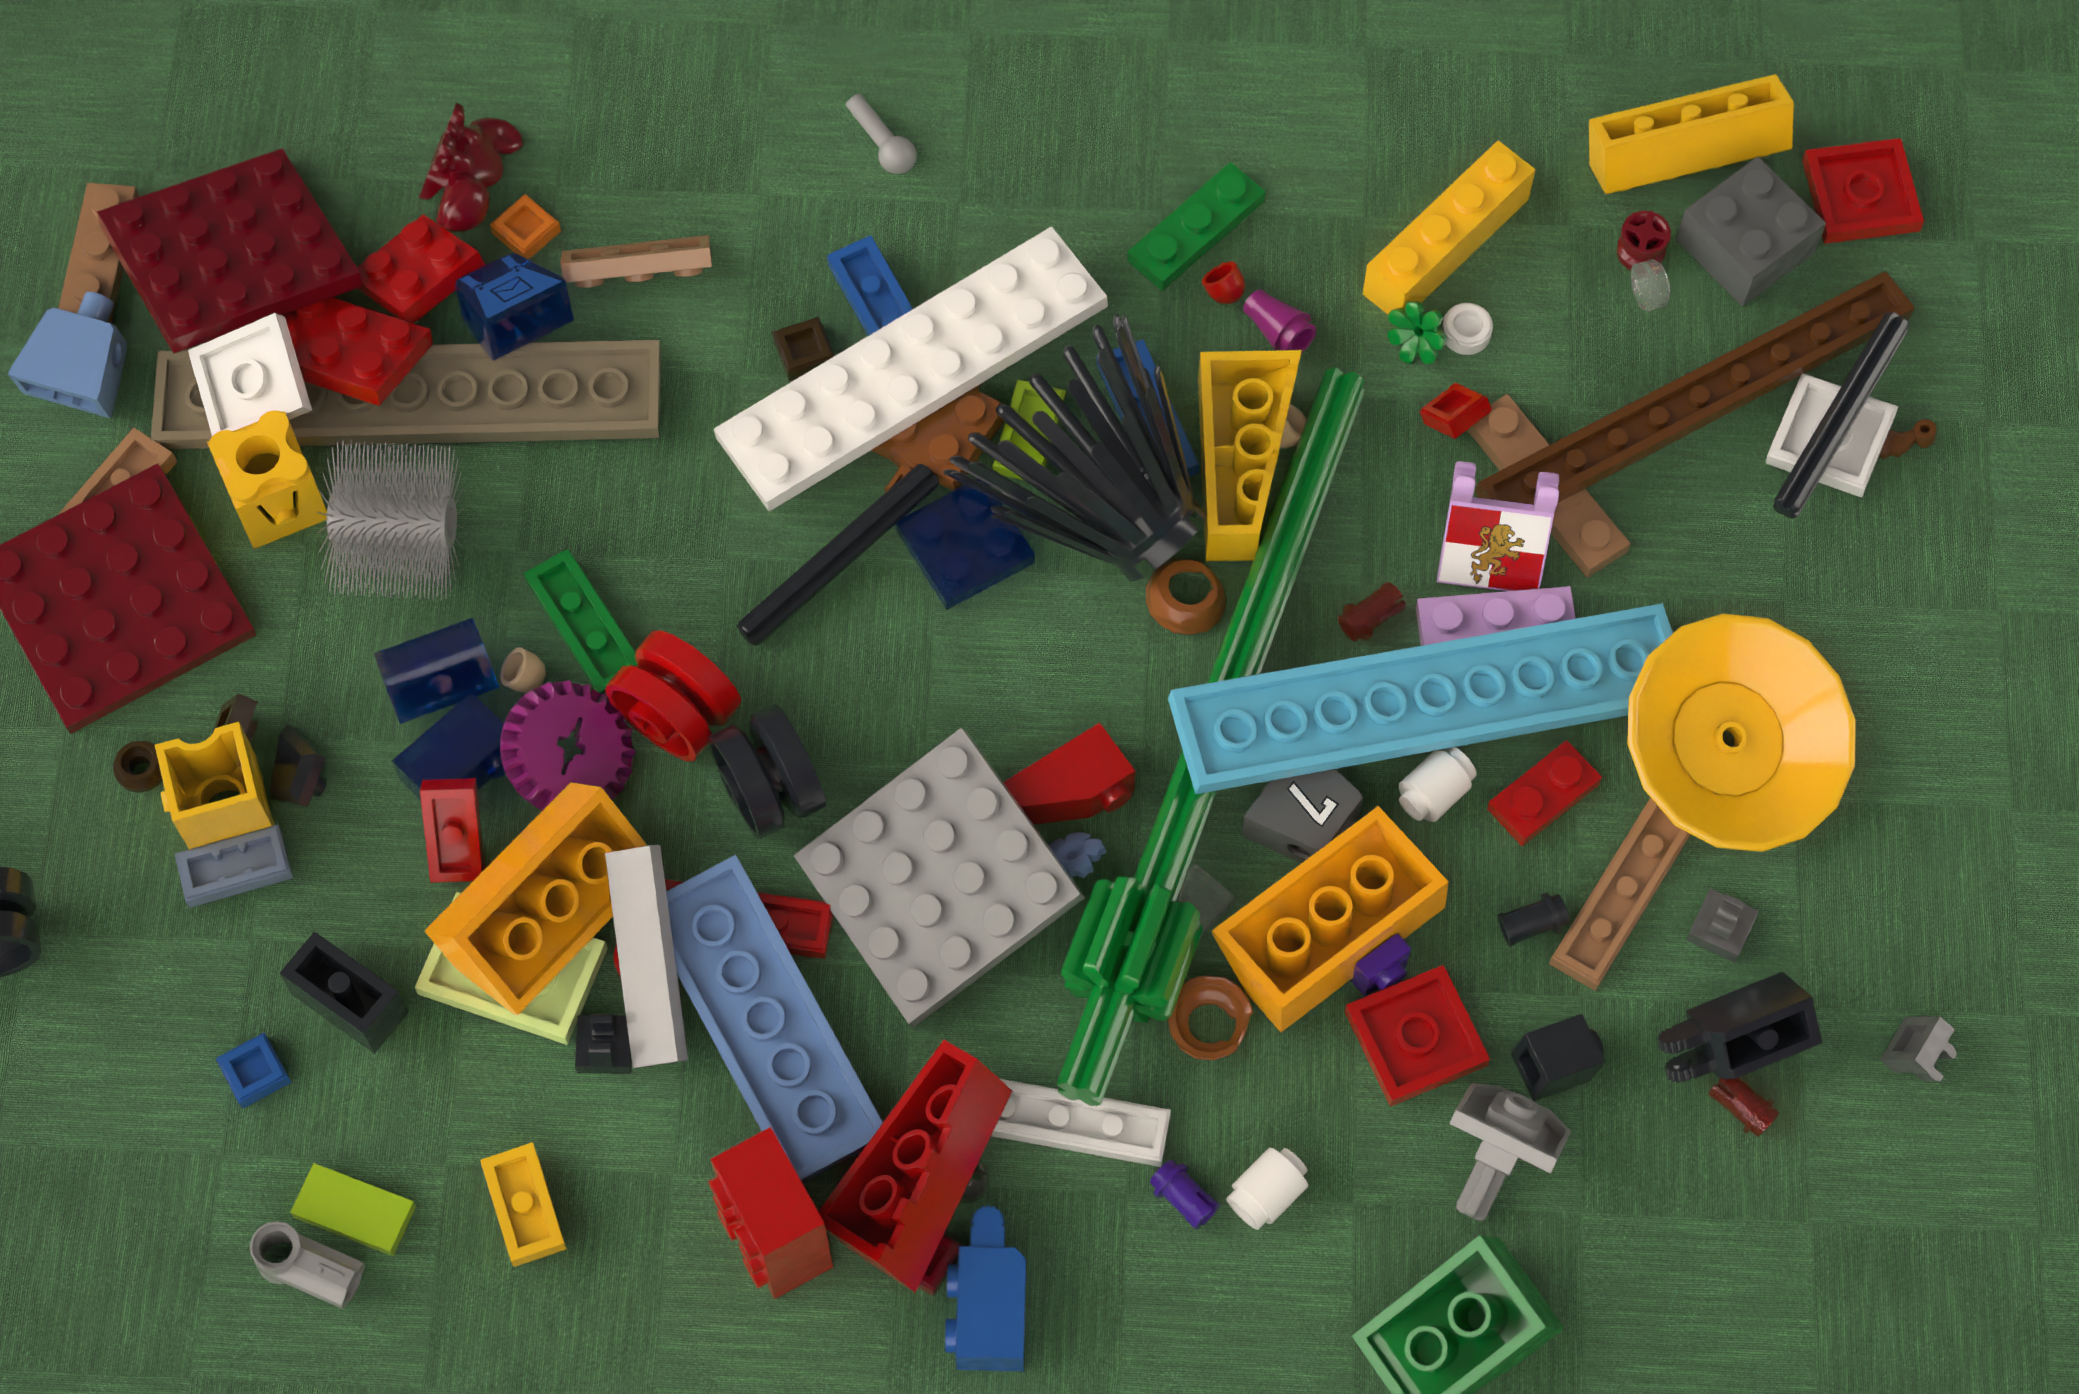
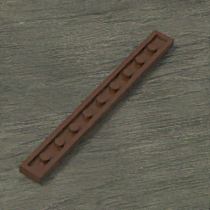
M1884 271L1479 481L1475 493L1479 498L1534 505L1538 474L1540 472L1559 474V503L1801 376L1802 373L1805 374L1868 341L1885 313L1891 311L1906 319H1910L1915 307L1888 273Z

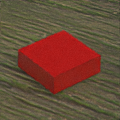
M1458 383L1451 385L1419 410L1424 425L1453 439L1459 437L1492 411L1486 396Z

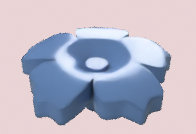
M1083 832L1069 833L1065 837V841L1060 838L1048 845L1070 877L1079 876L1085 878L1087 874L1093 872L1091 862L1100 860L1101 855L1106 854L1101 840L1091 839L1090 834Z

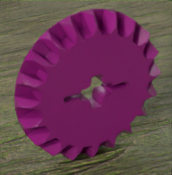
M571 680L556 683L549 682L525 694L510 710L504 722L500 739L502 764L515 790L527 802L542 811L570 782L602 787L610 799L613 800L624 789L628 777L633 772L631 768L632 759L636 752L631 740L633 729L627 726L622 713L614 708L607 695L599 694V692L592 689L591 684L581 685L572 683ZM575 731V746L582 749V753L571 757L561 772L565 761L563 758L564 749L557 746V740L563 741Z

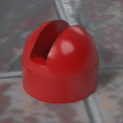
M1233 261L1214 267L1202 279V285L1208 295L1218 303L1233 304L1240 300L1245 291L1246 283L1243 274Z

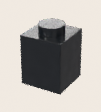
M1582 1014L1525 1033L1510 1053L1533 1102L1590 1082L1606 1062L1602 1041L1596 1031L1589 1029Z

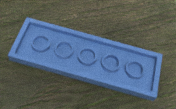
M734 855L666 891L677 975L761 1131L772 1127L802 1184L862 1152L883 1122L738 857Z

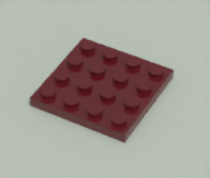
M283 148L97 211L101 229L173 354L211 341L274 313L284 315L362 287L360 271Z
M158 463L0 545V610L70 734L256 636L253 626Z

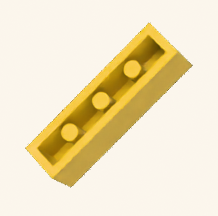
M1774 74L1589 119V166L1604 193L1609 194L1792 149L1794 102L1778 76Z
M1498 140L1367 264L1363 295L1386 314L1397 308L1406 310V304L1411 301L1422 303L1529 200L1536 169Z

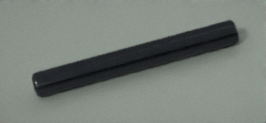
M1891 311L1885 313L1776 495L1773 508L1777 513L1783 514L1790 519L1799 516L1905 337L1909 327V321L1905 317Z
M923 464L915 466L740 620L737 628L743 638L754 646L760 645L938 488L939 480L934 472Z

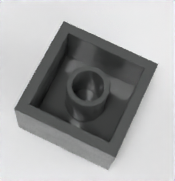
M1756 157L1685 209L1676 241L1743 307L1815 254L1826 222L1759 157Z

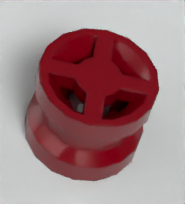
M1642 210L1627 217L1622 225L1621 236L1617 243L1616 254L1619 262L1626 269L1637 273H1647L1658 268L1665 258L1666 248L1671 239V228L1668 222L1660 214L1653 211Z

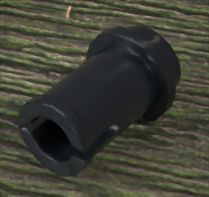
M1543 893L1540 896L1541 900L1504 914H1497L1501 932L1509 947L1551 930L1555 934L1561 933L1562 926L1570 924L1566 906L1559 894L1549 896L1548 893Z

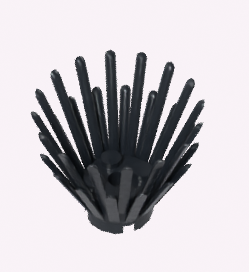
M1116 314L1113 318L1116 339L1153 437L1100 325H1095L1092 331L1094 341L1099 349L1097 359L1124 415L1122 421L1124 429L1073 346L1068 345L1063 350V356L1076 377L1068 384L1069 393L1103 443L1095 441L1039 373H1033L1030 376V385L1086 454L1044 411L1034 413L1032 421L1057 448L1013 408L1004 403L996 407L998 416L1061 472L1058 477L1008 440L995 444L978 432L968 435V439L973 445L1075 516L978 461L971 462L959 455L949 458L952 464L1002 491V493L956 470L947 469L943 473L1017 510L1013 511L1000 505L992 506L990 510L996 514L990 517L1115 565L1131 582L1143 578L1142 574L1134 567L1135 564L1146 559L1154 569H1157L1177 553L1198 531L1188 518L1192 516L1193 518L1205 521L1207 514L1193 497L1192 485L1159 363L1156 365L1154 376L1167 426L1150 374L1141 362L1126 315L1124 314L1121 320L1120 316Z

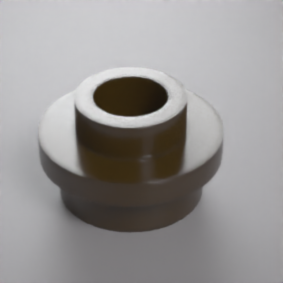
M134 741L120 749L114 760L113 771L117 781L123 788L131 792L142 793L154 789L163 781L155 744L146 741ZM138 764H150V768L146 772L139 775L133 774L134 768Z

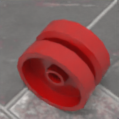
M662 630L652 631L635 652V660L638 666H622L606 685L605 693L614 708L622 713V717L646 739L676 758L684 761H695L709 744L707 737L712 735L709 725L724 726L740 707L742 699L729 678L700 651L673 634Z

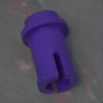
M1171 1159L1158 1169L1149 1183L1155 1188L1154 1195L1157 1198L1164 1197L1185 1217V1220L1195 1230H1198L1213 1217L1220 1204L1186 1173L1188 1166L1185 1163L1178 1165Z

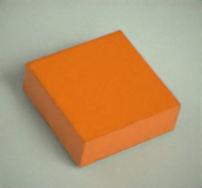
M526 194L490 224L492 234L525 262L561 232L559 222Z

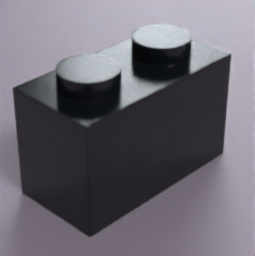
M315 931L279 973L294 997L374 1054L409 1013L398 990Z

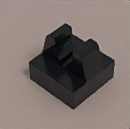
M578 1015L575 1069L577 1073L631 1074L632 1059L626 1015Z

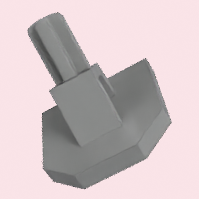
M1471 1083L1449 1124L1481 1139L1482 1143L1474 1158L1476 1163L1457 1200L1456 1209L1472 1219L1484 1221L1506 1176L1510 1177L1518 1158L1551 1173L1571 1131L1551 1110L1523 1095L1514 1093L1502 1086Z

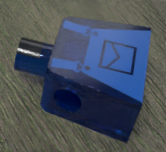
M507 254L458 278L455 283L462 318L493 361L574 321L565 279L518 254Z

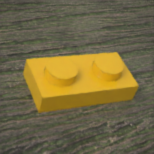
M533 1142L481 1159L480 1162L513 1267L566 1250L565 1241Z

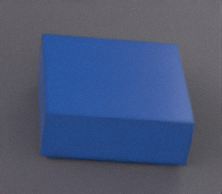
M265 1032L215 1058L242 1109L292 1083Z

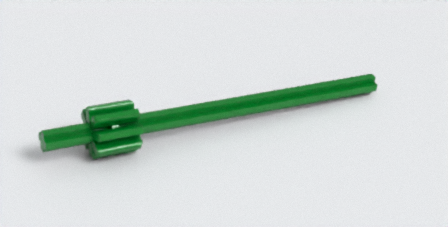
M1332 367L1324 372L1207 683L1261 673L1365 389L1362 388L1365 380L1354 371L1344 374L1337 367ZM1183 749L1134 878L1117 876L1115 884L1107 879H1100L1093 885L1061 968V975L1066 980L1064 987L1074 997L1088 998L1056 1085L1059 1086L1058 1092L1070 1100H1081L1089 1106L1101 1105L1131 1022L1147 1023L1149 1017L1157 1021H1165L1172 1016L1203 931V925L1199 921L1201 913L1190 902H1178L1176 900L1217 791L1195 794Z

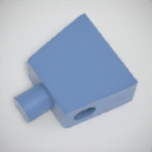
M86 292L77 314L58 308L48 309L8 373L20 391L29 396L111 419L127 351L126 340L116 326L107 322L114 302L101 294Z

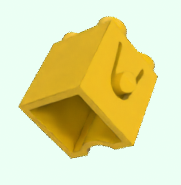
M268 411L255 423L235 431H218L211 437L210 441H207L253 549L327 520V515L318 513L327 514V510L285 411ZM294 491H295V495H296V507H295V509H294V502H293V492H294ZM259 505H261L271 515L272 518L268 517L266 513L259 507Z
M239 722L215 728L213 734L201 743L188 744L178 738L155 745L165 791L160 793L165 813H171L172 822L188 849L275 825L258 758ZM233 790L240 793V795L207 804L219 792Z

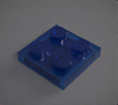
M979 478L976 479L977 481L991 487L989 484L980 480ZM967 485L905 516L896 524L898 535L946 610L1035 563V554L1019 529L990 517L996 514L990 510V507L996 505L1003 506L1002 503Z

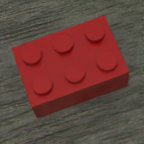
M772 1127L710 1159L715 1178L709 1180L708 1184L714 1195L712 1198L718 1209L717 1215L730 1240L738 1239L740 1243L738 1246L744 1257L742 1261L757 1289L767 1284L772 1296L776 1299L833 1268L825 1223Z

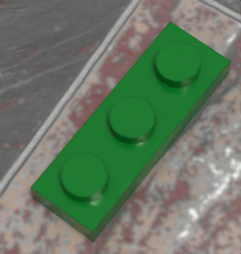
M1232 162L1228 163L1129 249L1127 261L1157 288L1163 291L1263 204L1266 191Z
M569 549L558 553L523 573L528 587L594 690L599 692V694H606V685L622 666H638L635 660V651Z

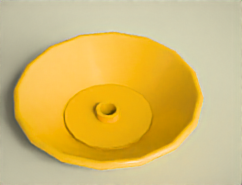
M1722 613L1679 627L1647 656L1629 696L1627 745L1643 789L1675 826L1716 848L1764 852L1805 838L1837 809L1855 768L1856 719L1840 676L1808 639L1769 618ZM1724 731H1728L1733 735L1735 739L1733 747L1726 745L1723 741Z

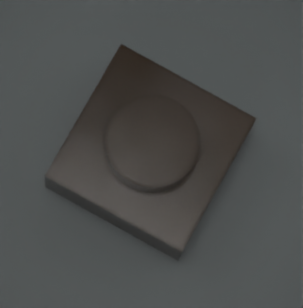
M239 693L228 700L220 709L212 734L217 727L239 722L247 739L251 742L258 724L257 720L252 719L258 701Z

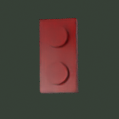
M1566 740L1490 800L1487 810L1523 847L1598 787L1602 776Z
M476 778L422 780L420 798L430 883L474 881L485 870Z

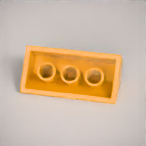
M570 782L424 931L460 973L512 1014L519 1015L613 917L605 853L648 845L602 787Z
M1377 806L1214 928L1212 934L1246 994L1280 1032H1283L1353 978L1355 963L1397 933L1404 940L1442 911L1446 906L1449 881L1386 813Z

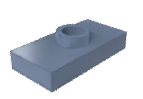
M279 824L175 853L185 901L189 908L294 878Z

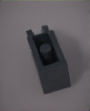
M1783 971L1686 1010L1688 1020L1673 1025L1672 1028H1666L1665 1031H1661L1662 1033L1658 1034L1659 1037L1657 1038L1661 1051L1670 1054L1684 1052L1679 1054L1678 1057L1668 1060L1665 1063L1666 1066H1664L1668 1080L1676 1081L1677 1083L1690 1081L1691 1078H1698L1712 1071L1720 1079H1736L1822 1044L1813 997Z

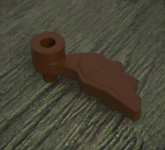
M1922 419L1917 421L1914 428L1908 432L1898 433L1890 429L1879 457L1883 460L1891 455L1898 458L1909 451L1915 443L1921 448H1928L1933 445L1937 432L1935 423L1928 419Z

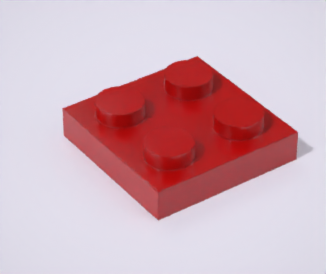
M1901 138L1805 150L1802 163L1815 212L1826 222L1822 233L1824 244L1921 231L1924 219Z
M423 214L414 222L406 225L397 236L377 252L369 255L357 267L360 271L362 287L357 289L397 318L414 324L464 283L460 279L466 276L472 277L485 266V263L476 249Z
M1444 965L1345 1006L1344 1012L1390 1107L1485 1068L1490 1063L1491 1059Z

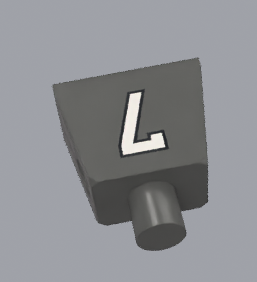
M1335 769L1272 780L1244 815L1241 835L1266 848L1303 863L1355 824L1354 822L1361 811L1363 796L1359 790Z

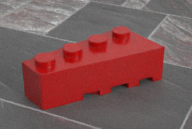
M943 1040L819 1209L818 1213L825 1223L826 1231L848 1249L916 1293L1010 1098L1012 1090L977 1058Z

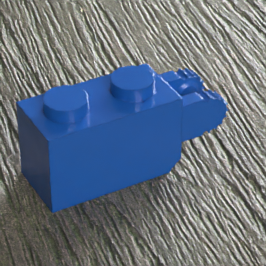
M989 1205L987 1207L981 1206V1209H976V1213L973 1214V1220H971L973 1226H971L970 1247L959 1246V1264H948L947 1297L957 1298V1319L946 1318L945 1353H956L957 1370L1024 1371L1026 1258L1016 1248L1005 1247V1221L1003 1220L1004 1215L1000 1214V1209L997 1210L995 1206L990 1207Z

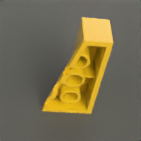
M1302 350L1200 352L1198 394L1203 509L1207 514V518L1204 521L1205 561H1253L1255 558Z

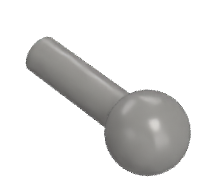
M861 93L850 98L845 106L879 147L878 159L882 168L892 174H903L911 170L917 160V151L914 144L905 137L894 136Z

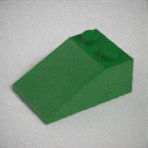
M1479 1235L1354 1333L1352 1337L1391 1394H1473L1525 1360L1565 1328L1501 1238Z

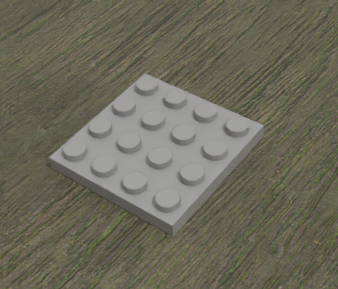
M962 727L794 855L825 903L831 904L830 910L905 1020L914 1027L1085 898L968 732Z

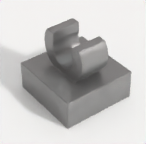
M1709 889L1686 941L1735 963L1759 911L1728 894L1724 895Z
M1941 1016L1905 1017L1880 1060L1894 1073H1915L1922 1081L1941 1082L1944 1076L1935 1069L1934 1064L1938 1058L1954 1059L1956 1057V1050L1948 1042L1954 1029Z

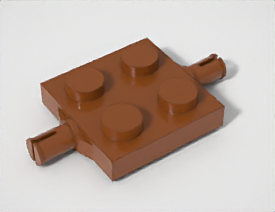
M979 384L872 449L871 451L891 460L898 468L888 485L884 487L885 493L918 464L928 466L937 476L940 485L956 492L961 482L945 475L943 471L953 469L966 475L968 472L952 464L949 458L959 455L971 462L978 460L983 451L969 441L968 435L978 432L991 440L1004 422L996 413V407L1002 403L981 393L978 390L981 385Z

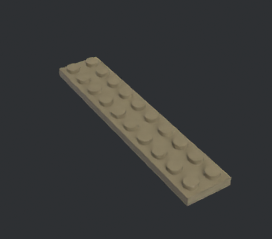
M660 340L432 345L380 406L304 381L312 411L289 420L299 446L337 445V441L338 445H342L343 440L344 445H351V441L352 445H356V442L357 445H359V442L360 445H364V441L365 445H372V442L373 445H376L377 443L385 444V442L386 444L660 438ZM188 350L175 354L172 351H158L151 441L157 442L166 449L209 448L207 441H210L212 433Z

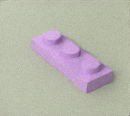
M1570 586L1417 599L1415 607L1421 646L1576 619Z

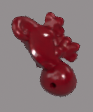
M459 103L455 104L443 135H441L429 171L419 193V198L426 201L430 200L441 189L445 188L438 208L437 224L443 226L445 230L467 232L478 227L488 212L490 197L487 188L496 184L501 179L504 169L499 154L517 152L523 146V141L518 129L507 120L485 117L471 122L469 126L464 125L465 110Z

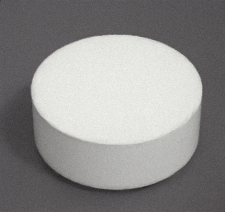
M1461 303L1453 306L1446 313L1442 325V332L1447 336V347L1463 355L1476 354L1485 349L1490 342L1493 330V321L1490 314L1483 307L1473 303Z

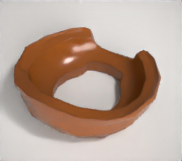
M1171 559L1152 572L1146 585V604L1150 615L1162 627L1176 634L1192 635L1208 632L1220 621L1226 609L1227 597L1219 578L1208 566L1199 560ZM1182 572H1202L1210 580L1213 589L1210 590L1206 598L1200 603L1193 605L1183 604L1177 601L1170 593L1169 582L1172 577Z
M1205 975L1192 978L1182 986L1173 1014L1168 1018L1170 1033L1180 1050L1195 1059L1216 1060L1232 1054L1239 1048L1238 1046L1246 1033L1249 1018L1253 1011L1249 999L1241 988L1226 977ZM1215 1005L1223 1009L1231 1019L1235 1020V1032L1229 1041L1201 1042L1193 1036L1188 1026L1189 1017L1192 1012L1200 1006Z

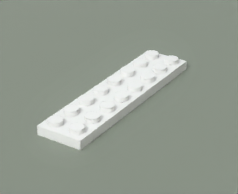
M1051 226L714 428L716 439L770 512L1107 308V296Z

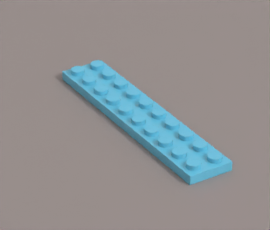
M1662 603L1172 689L1168 701L1195 794L1627 716L1629 696L1647 656L1671 636L1673 632Z

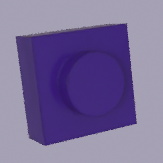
M1397 933L1355 963L1351 982L1364 997L1377 988L1383 990L1398 984L1407 974L1405 968L1411 952L1410 947Z

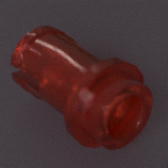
M1385 582L1380 588L1356 605L1348 603L1343 607V614L1338 617L1342 631L1354 642H1357L1359 639H1370L1375 628L1406 609L1405 601L1395 602L1401 599L1403 595L1395 585Z
M1740 1078L1719 1079L1720 1083L1715 1084L1707 1094L1745 1125L1742 1130L1745 1134L1751 1131L1758 1138L1780 1115L1772 1107L1775 1101L1772 1099L1766 1101Z

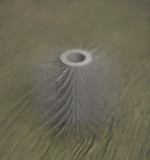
M343 440L342 455L340 453L341 474L339 477V448L337 441V482L332 447L335 486L327 458L333 493L331 494L324 476L330 499L328 502L320 492L327 502L328 508L327 514L318 512L327 515V526L319 531L321 532L327 528L328 536L322 547L328 538L330 540L321 570L332 543L324 582L326 583L329 565L333 559L329 592L336 553L334 595L339 562L337 589L339 588L341 594V571H343L342 595L344 583L346 587L348 581L347 596H349L350 568L352 570L350 593L352 592V586L354 591L353 577L356 567L355 596H357L358 569L360 565L359 590L361 586V595L363 569L365 574L364 596L365 586L367 588V585H369L370 597L371 571L373 569V594V589L375 592L377 567V597L380 583V568L382 578L380 591L382 589L383 596L385 572L386 597L388 570L390 567V598L393 570V595L394 593L396 594L398 570L399 598L402 569L403 597L404 581L407 573V598L411 568V599L414 573L416 582L415 596L417 595L419 574V599L421 597L423 570L424 598L428 573L429 599L432 570V600L434 599L435 577L437 579V597L441 575L442 601L445 567V597L447 599V561L451 592L449 556L451 558L454 580L456 581L451 548H453L459 566L453 544L455 540L458 542L455 537L457 527L463 528L457 526V514L464 509L462 508L458 512L456 510V504L460 495L456 502L454 500L460 476L452 497L459 459H457L451 488L455 450L453 451L449 482L450 445L446 473L445 446L443 469L441 464V446L439 452V471L437 472L436 445V462L433 472V449L431 448L429 471L428 444L427 465L424 475V445L421 468V445L419 446L416 474V444L413 470L411 447L409 468H407L408 443L406 444L405 470L403 474V444H401L400 471L398 462L399 444L398 451L396 450L397 463L395 473L394 443L392 469H390L391 447L389 451L388 446L389 459L386 471L385 442V454L383 455L384 469L382 473L381 443L379 469L377 466V443V450L375 449V470L373 473V442L369 472L370 446L368 449L367 445L365 471L364 441L363 464L360 475L362 449L360 450V442L358 467H356L357 442L355 449L353 448L354 466L352 474V441L350 459H348L350 465L348 470L347 456L349 445L346 447L345 444L346 461L345 468L343 469ZM340 555H342L341 568H340ZM346 562H347V565H348V576H347V581L345 582V572H346ZM367 566H369L368 584L366 582Z

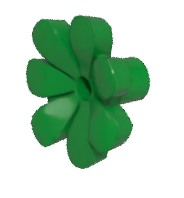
M1419 301L1408 302L1406 310L1397 308L1391 310L1388 314L1389 322L1397 326L1388 331L1389 342L1392 345H1404L1399 352V358L1404 363L1410 364L1419 355L1425 364L1433 363L1439 356L1438 350H1441L1447 342L1446 334L1440 330L1443 321L1442 314L1438 310L1425 313L1424 307Z

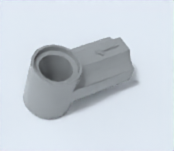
M279 1221L269 1222L259 1227L253 1234L250 1242V1253L261 1276L267 1281L275 1284L289 1285L343 1310L353 1299L365 1269L363 1262L298 1234L289 1224ZM283 1242L293 1247L290 1256L281 1263L274 1264L264 1260L266 1251L276 1243Z

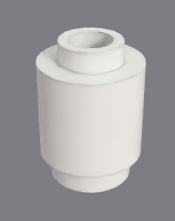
M1456 747L1433 751L1399 783V791L1401 793L1399 801L1401 806L1412 818L1418 821L1425 819L1429 822H1436L1471 789V781L1477 775L1473 763Z
M1268 1148L1232 1184L1234 1191L1227 1197V1202L1244 1222L1258 1230L1265 1222L1272 1224L1308 1187V1183L1303 1177L1308 1170L1304 1163L1287 1148H1283L1280 1152L1273 1148Z

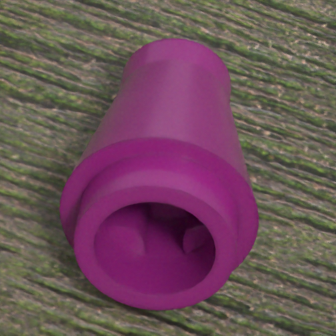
M1263 289L1255 291L1246 300L1243 307L1244 313L1253 320L1275 351L1302 350V354L1314 340L1316 326L1311 323V316L1308 313L1270 296Z

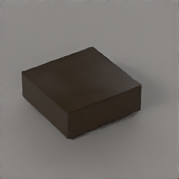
M819 317L772 332L774 345L789 381L801 377L834 357Z

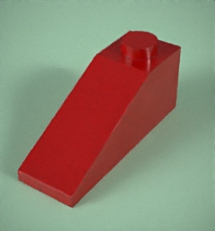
M1099 722L1003 783L1033 825L1091 818L1104 809L1107 813L1119 809L1132 796L1131 792L1134 791L1135 769Z

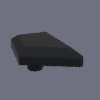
M288 724L285 725L279 736L270 784L271 798L280 802L308 807L312 795L320 796L326 788L327 780L325 777L320 776L326 757L297 728Z

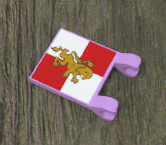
M1457 461L1454 468L1437 582L1501 591L1540 589L1554 513L1559 498V474L1540 472L1538 474L1534 505L1473 497L1476 464Z

